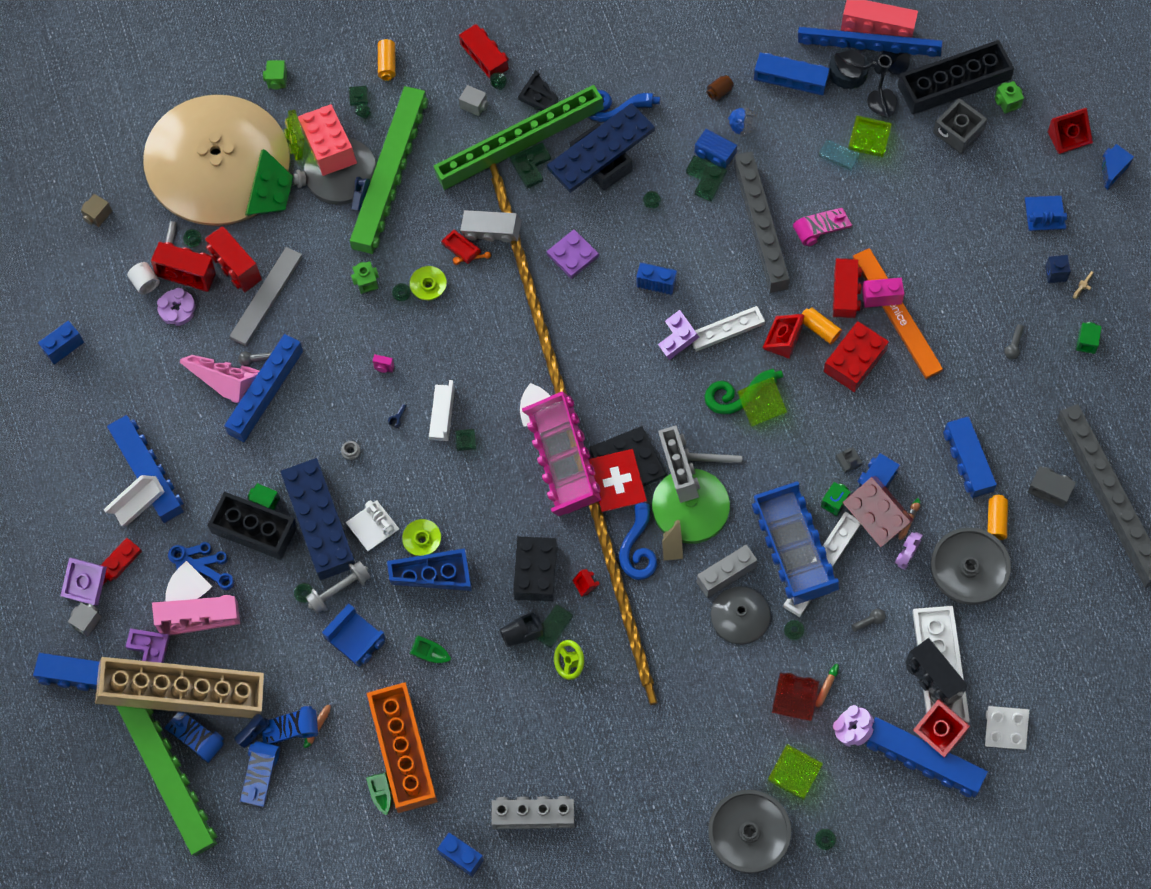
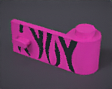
M843 208L798 219L793 224V228L804 246L816 244L820 235L852 226Z

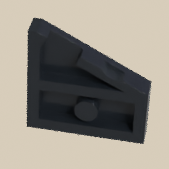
M536 70L518 96L519 101L540 111L558 103V97L550 90L549 85L546 81L542 80L539 72Z

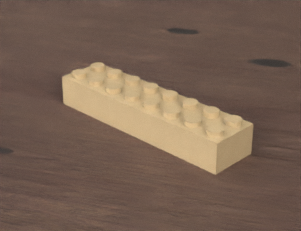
M102 657L98 666L95 704L253 718L254 715L262 712L264 673Z

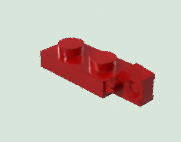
M128 538L101 564V566L107 567L103 585L108 580L110 582L113 579L116 580L142 552Z

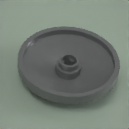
M348 138L357 164L325 176L322 175L312 152L308 155L304 172L306 184L315 197L329 204H349L353 201L355 179L357 177L362 179L368 178L371 182L376 162L372 152L363 143Z
M960 528L949 532L937 543L932 553L930 569L936 586L945 596L958 603L978 605L991 601L1003 591L1010 577L1011 562L1006 548L994 535L978 528Z
M741 790L723 798L713 810L708 827L709 842L717 858L730 869L741 873H760L772 868L784 857L791 840V824L785 809L775 798L757 790Z

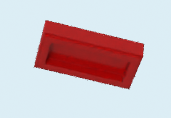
M453 230L441 241L443 246L467 264L481 253L480 248L456 230Z

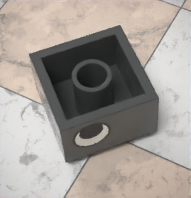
M959 98L936 121L933 133L962 154L985 130L988 119Z

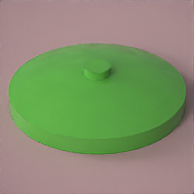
M694 469L696 474L692 475L693 478L697 477L700 489H697L698 498L680 503L672 475L669 474L659 483L652 499L653 517L659 529L665 533L675 525L674 522L676 520H680L682 543L686 544L701 543L713 538L723 529L729 516L730 501L724 485L712 474L699 469Z

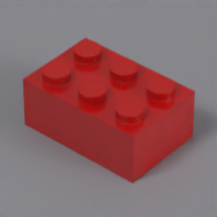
M223 226L205 238L207 243L206 249L210 253L209 256L212 257L215 264L218 263L221 266L220 269L226 277L229 275L232 278L231 282L237 289L241 288L245 293L262 280L255 261Z
M158 242L151 259L157 277L206 292L209 291L216 274L212 257L203 252L196 253L186 247L179 248L169 242Z
M857 321L827 359L823 372L855 392L885 354L889 341Z

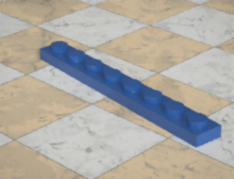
M799 27L798 43L806 45L817 44L840 48H856L858 50L868 49L877 52L888 51L911 55H928L930 57H941L943 41L807 27Z

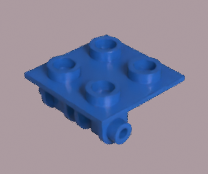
M1062 196L1025 197L1029 231L1066 229L1065 220H1067V213H1064Z

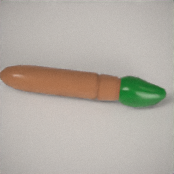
M838 663L830 669L829 675L817 697L816 707H820L824 703L838 674Z

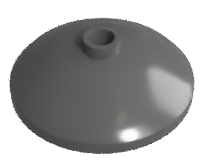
M733 587L723 591L715 599L711 609V621L715 631L724 640L734 644H748L758 640L766 632L770 622V609L765 598L757 591L748 587ZM744 609L745 612L740 614L737 610Z

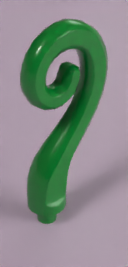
M769 369L761 372L751 381L743 395L737 401L730 404H719L715 401L714 394L717 390L724 389L727 393L722 397V401L727 403L735 396L733 386L726 381L714 382L705 392V403L710 410L718 414L736 413L744 408L761 388L776 384L777 379L783 378L782 370L775 372L774 369Z

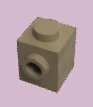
M93 194L83 204L81 212L84 216L83 219L88 224H95L99 227L112 212V209L107 201Z

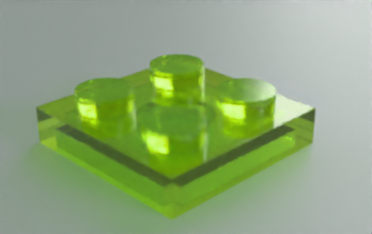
M289 110L288 116L285 118L286 128H284V135L286 139H289L290 154L294 155L295 161L302 160L305 139L296 111Z
M856 115L848 150L884 158L892 123Z
M773 377L737 391L750 426L757 425L787 412Z
M786 744L768 781L804 800L823 763Z

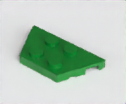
M265 149L261 150L245 213L246 216L260 213L268 214L269 212H283L286 209L293 175Z

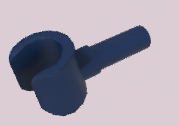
M402 404L395 416L389 417V425L392 424V421L397 420L395 428L400 427V418L406 408L405 404Z

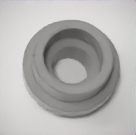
M296 170V174H293L294 185H297L298 188L306 186L305 172Z
M354 441L344 443L341 447L342 456L348 460L356 459L360 454L359 445ZM354 449V452L348 453V450Z

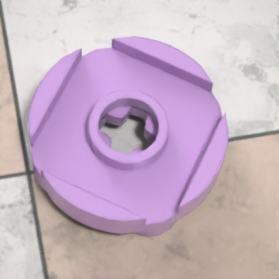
M182 288L166 292L157 301L158 313L161 319L167 324H175L176 326L189 322L196 308L193 297ZM180 304V306H179L180 309H179V310H176V309H173V310H172V308H173L174 305Z
M911 532L910 536L907 537L903 545L907 548L899 553L895 561L899 568L906 570L909 560H912L921 542L922 534Z
M855 705L850 706L834 722L833 729L835 730V735L845 746L862 745L873 733L874 718L866 709ZM856 724L857 728L854 730L852 726Z

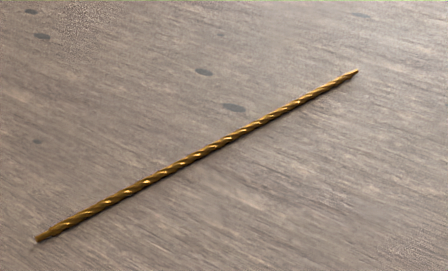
M494 163L490 166L491 180L495 188L499 207L503 213H513L510 202L506 197L503 179L499 175L497 165ZM519 236L518 241H511L510 244L524 285L535 328L539 335L555 394L562 391L566 393ZM570 429L566 432L570 439L571 448L577 445L573 431ZM577 453L574 455L578 466V472H581L584 468L580 455ZM599 501L590 504L589 509L594 520L615 596L619 603L620 613L633 656L636 660L642 686L645 687L650 705H655L658 702L653 689V678L649 673V665L641 645L635 619L632 616L631 605L624 588L619 565L615 559V552L607 532L603 512H601Z

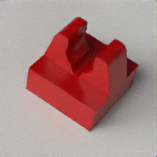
M587 569L581 570L572 580L581 597L588 595L599 585V581L594 582L592 579L595 574L588 572Z

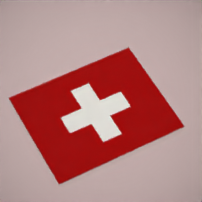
M633 449L588 459L595 470V481L600 487L599 494L601 500L599 504L601 512L647 501Z

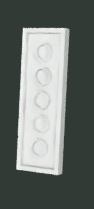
M953 606L913 609L917 646L927 638H930L963 679ZM923 689L927 713L935 703L929 691ZM964 692L961 698L948 707L969 724L966 692Z

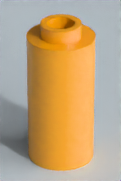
M384 39L378 42V77L389 81L396 76L395 42Z
M813 307L810 309L806 308L802 312L805 316L804 325L830 345L838 339L842 332L841 328Z
M993 495L988 500L987 532L999 540H1004L1007 538L1008 499L1004 498L1003 495Z

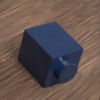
M1068 255L1050 256L1045 266L1048 283L1067 282L1071 272Z

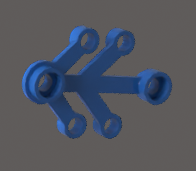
M203 542L198 546L190 548L175 545L169 550L168 558L172 563L176 564L177 569L187 561L199 574L201 572L216 581L222 590H230L234 586V580L230 574H219L205 566L213 563L225 564L228 560L225 552L219 551L215 555L199 559L189 557L198 553L209 555L212 551L209 543ZM208 546L207 551H202V548ZM177 553L182 554L179 558H176L175 555ZM219 556H224L223 560H218ZM225 581H230L229 585L224 586L223 583Z

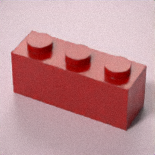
M475 24L459 34L460 45L490 80L508 70V57L504 52L501 53L498 50L495 41H491L483 28L480 29Z
M836 258L834 266L833 317L855 318L856 312L860 311L861 300H857V294H861V283H858V278H861L862 267H858V259Z

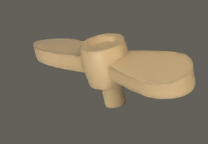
M1093 271L1090 272L1085 281H1080L1079 288L1073 295L1074 299L1078 298L1083 289H1091L1088 286V281L1094 274Z

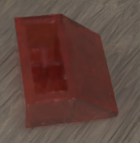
M780 673L772 713L812 721L819 681L810 677H798L791 673Z

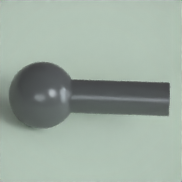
M1017 324L1011 344L1005 348L1004 353L1008 359H1016L1020 354L1018 345L1024 329L1023 325Z
M244 351L240 353L238 361L242 366H249L252 362L266 361L272 352L251 354Z
M874 609L869 617L852 624V630L856 632L873 623L882 624L885 621L886 615L883 610Z

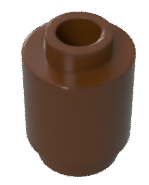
M720 76L707 86V94L712 100L718 101L732 90L734 83L729 76Z

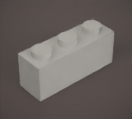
M464 210L460 231L468 240H501L509 243L511 241H518L522 220L517 213Z
M744 545L697 575V584L708 598L755 569L757 559L749 547Z

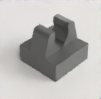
M854 447L836 454V459L844 473L862 466V461Z

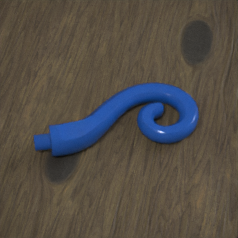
M598 90L604 100V109L601 111L608 110L612 104L611 96L603 90ZM653 93L637 94L612 111L597 112L588 118L597 122H606L630 103L636 108H652L653 104H660V97H653Z
M642 502L634 506L635 522L625 536L619 551L621 568L626 575L636 580H644L650 577L657 567V558L654 552L647 548L636 550L632 556L635 564L640 562L641 557H647L649 564L645 569H635L630 563L629 554L631 547L647 527L650 518V505Z

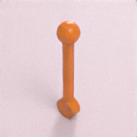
M485 252L484 254L478 255L474 259H489L491 257V253ZM459 257L453 258V263L455 265L460 264V262H463V260Z

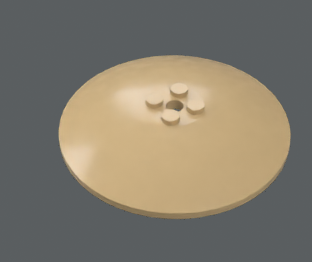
M207 95L193 98L177 105L156 123L145 145L143 163L146 179L151 191L167 210L193 223L221 226L238 223L257 215L246 216L245 213L261 150L265 149L288 172L290 154L283 130L277 121L263 108L239 97ZM213 149L221 151L218 155L211 154Z

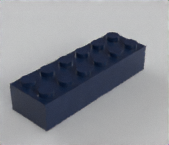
M317 458L281 470L282 478L319 580L321 581L351 570L349 564L353 565L355 561Z

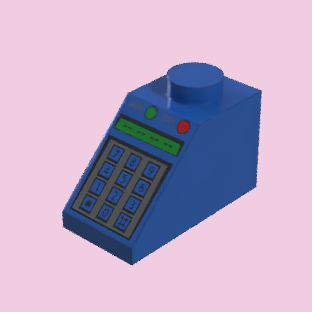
M1117 144L1112 149L1108 148L1102 156L1104 157L1102 162L1103 179L1107 190L1129 168L1134 156Z

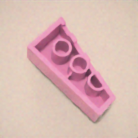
M231 595L152 603L154 626L159 633L168 634L169 636L240 624L238 601L235 596Z

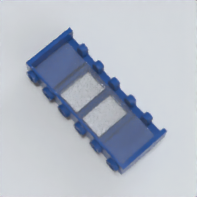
M798 481L754 495L752 508L754 514L759 515L760 520H758L761 531L766 532L765 541L767 547L773 550L771 554L775 565H779L780 570L778 574L781 582L785 581L787 586L785 587L787 598H791L793 604L797 605L839 590V581L833 575V567L827 560L825 547H822L818 530H815L812 515L807 511L804 496H801Z

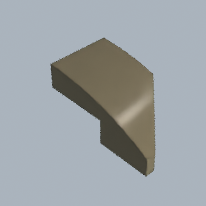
M676 520L674 522L675 525L663 534L662 549L664 561L683 559L680 520Z

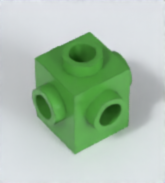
M1014 81L1001 84L997 88L995 95L997 105L1001 106L1005 114L1021 108L1024 100L1021 88L1017 87Z
M361 262L353 267L354 274L351 277L354 285L358 284L361 294L379 289L376 278H379L376 267L372 268L371 262Z

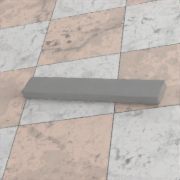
M288 247L284 249L230 334V339L247 347L303 258L301 253Z

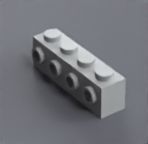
M677 425L659 430V436L680 503L698 498L697 489H700L697 477L693 478L692 476L696 473L693 463H688L691 457L688 448L684 449L683 447L687 445L684 435H679Z
M540 796L537 797V800H529V797H517V800L498 797L496 800H492V828H574V799H570L569 796H559L558 799Z

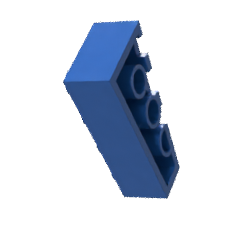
M465 548L387 561L391 585L472 591Z

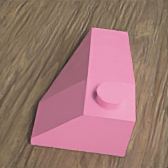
M195 355L180 359V363L220 395L231 399L234 403L241 401L260 372L247 366H241V369L231 367V363L228 362L214 363L213 359Z

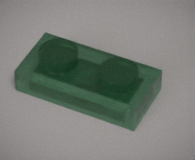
M556 604L543 622L544 635L536 639L551 648L573 618V614Z

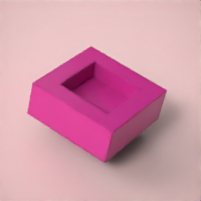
M374 354L372 361L374 369L382 373H393V358Z

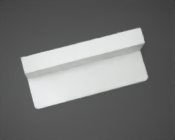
M449 380V386L435 385L429 440L449 441L455 392L453 380Z
M141 475L114 499L104 511L105 513L115 514L121 526L127 527L165 491L156 476Z

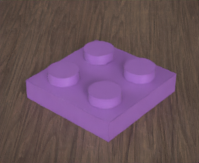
M574 229L546 251L547 256L571 279L599 257V253Z
M69 558L61 596L98 605L107 567Z

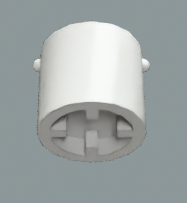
M147 262L136 264L127 274L137 291L143 295L152 292L160 283V280Z

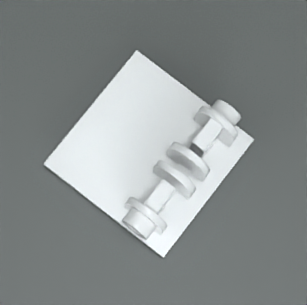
M377 500L375 502L368 501L365 504L366 508L345 522L368 552L399 530L398 526Z
M988 706V710H986L985 746L1026 750L1029 709Z

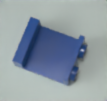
M349 603L322 632L328 642L358 667L366 664L371 659V654L376 649H380L386 639L383 631L376 630L358 615L355 608Z

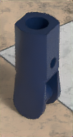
M361 177L355 179L351 209L361 210L370 185V179H362Z
M261 714L254 715L251 721L234 737L238 745L245 748L258 734L268 727L269 720L263 718Z

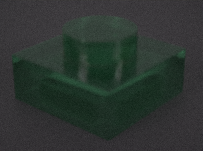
M367 85L349 87L350 106L368 105Z
M475 429L455 431L457 451L476 449Z

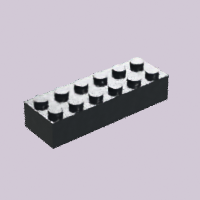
M996 40L902 73L899 76L898 88L913 115L1007 82L1012 78L1014 67L1000 40Z

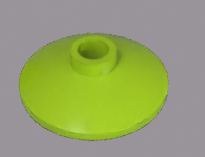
M433 266L417 269L410 278L412 293L422 300H434L440 297L447 286L444 273ZM430 284L432 287L426 288V285Z
M419 519L406 526L403 531L402 542L410 554L414 556L428 555L434 553L439 547L441 533L438 526L432 521ZM425 538L426 541L424 543H420L419 539Z

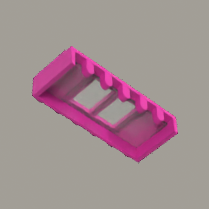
M563 391L522 408V412L529 416L530 423H527V427L534 433L535 440H532V444L539 450L540 457L537 458L539 465L544 467L545 474L542 475V478L549 485L550 491L547 492V495L555 505V507L551 508V511L557 516L571 513L601 500L599 494L600 487L594 478L595 470L588 460L590 454L583 443L585 437L583 432L579 430L578 423L580 421L573 408L575 406L571 396H568Z

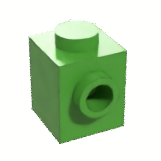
M285 60L267 61L266 71H263V81L267 82L268 88L275 90L286 88L287 68Z

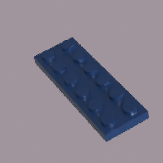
M630 103L548 163L547 169L571 193L654 132L655 126Z

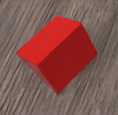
M1087 108L1051 120L1047 132L1059 154L1093 143Z
M803 314L776 316L762 348L790 359L802 331L805 316Z
M938 699L913 731L943 757H946L963 740L970 725Z

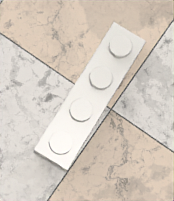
M755 306L695 330L699 338L692 345L697 352L765 325V320L758 307Z

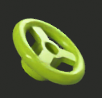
M572 640L562 641L554 653V665L562 678L567 680L576 679L584 668L583 651ZM571 646L575 651L567 652L564 647ZM560 654L564 658V670L560 664ZM577 667L576 671L570 674L571 668Z

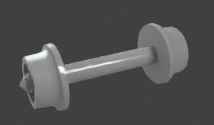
M360 561L353 565L349 564L352 574L321 595H318L312 589L311 593L305 597L309 603L308 608L313 609L316 614L323 610L327 611L328 609L324 601L349 584L358 580L364 586L365 582L371 578L368 573V567L364 566Z

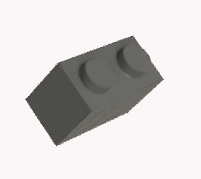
M1039 466L1028 493L1064 509L1076 482L1066 475L1061 476L1055 473L1051 468Z

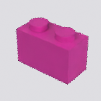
M902 277L864 281L862 289L864 307L902 304L904 298Z

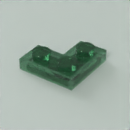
M543 142L510 157V161L526 189L543 182V178L536 166L551 160V156Z
M694 155L686 169V173L701 179L695 190V195L712 201L727 173V169Z

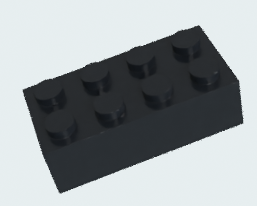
M225 491L207 525L212 534L282 560L298 527L295 519Z

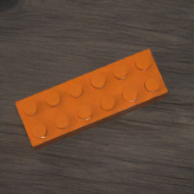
M406 682L368 692L367 697L397 812L402 813L437 803Z

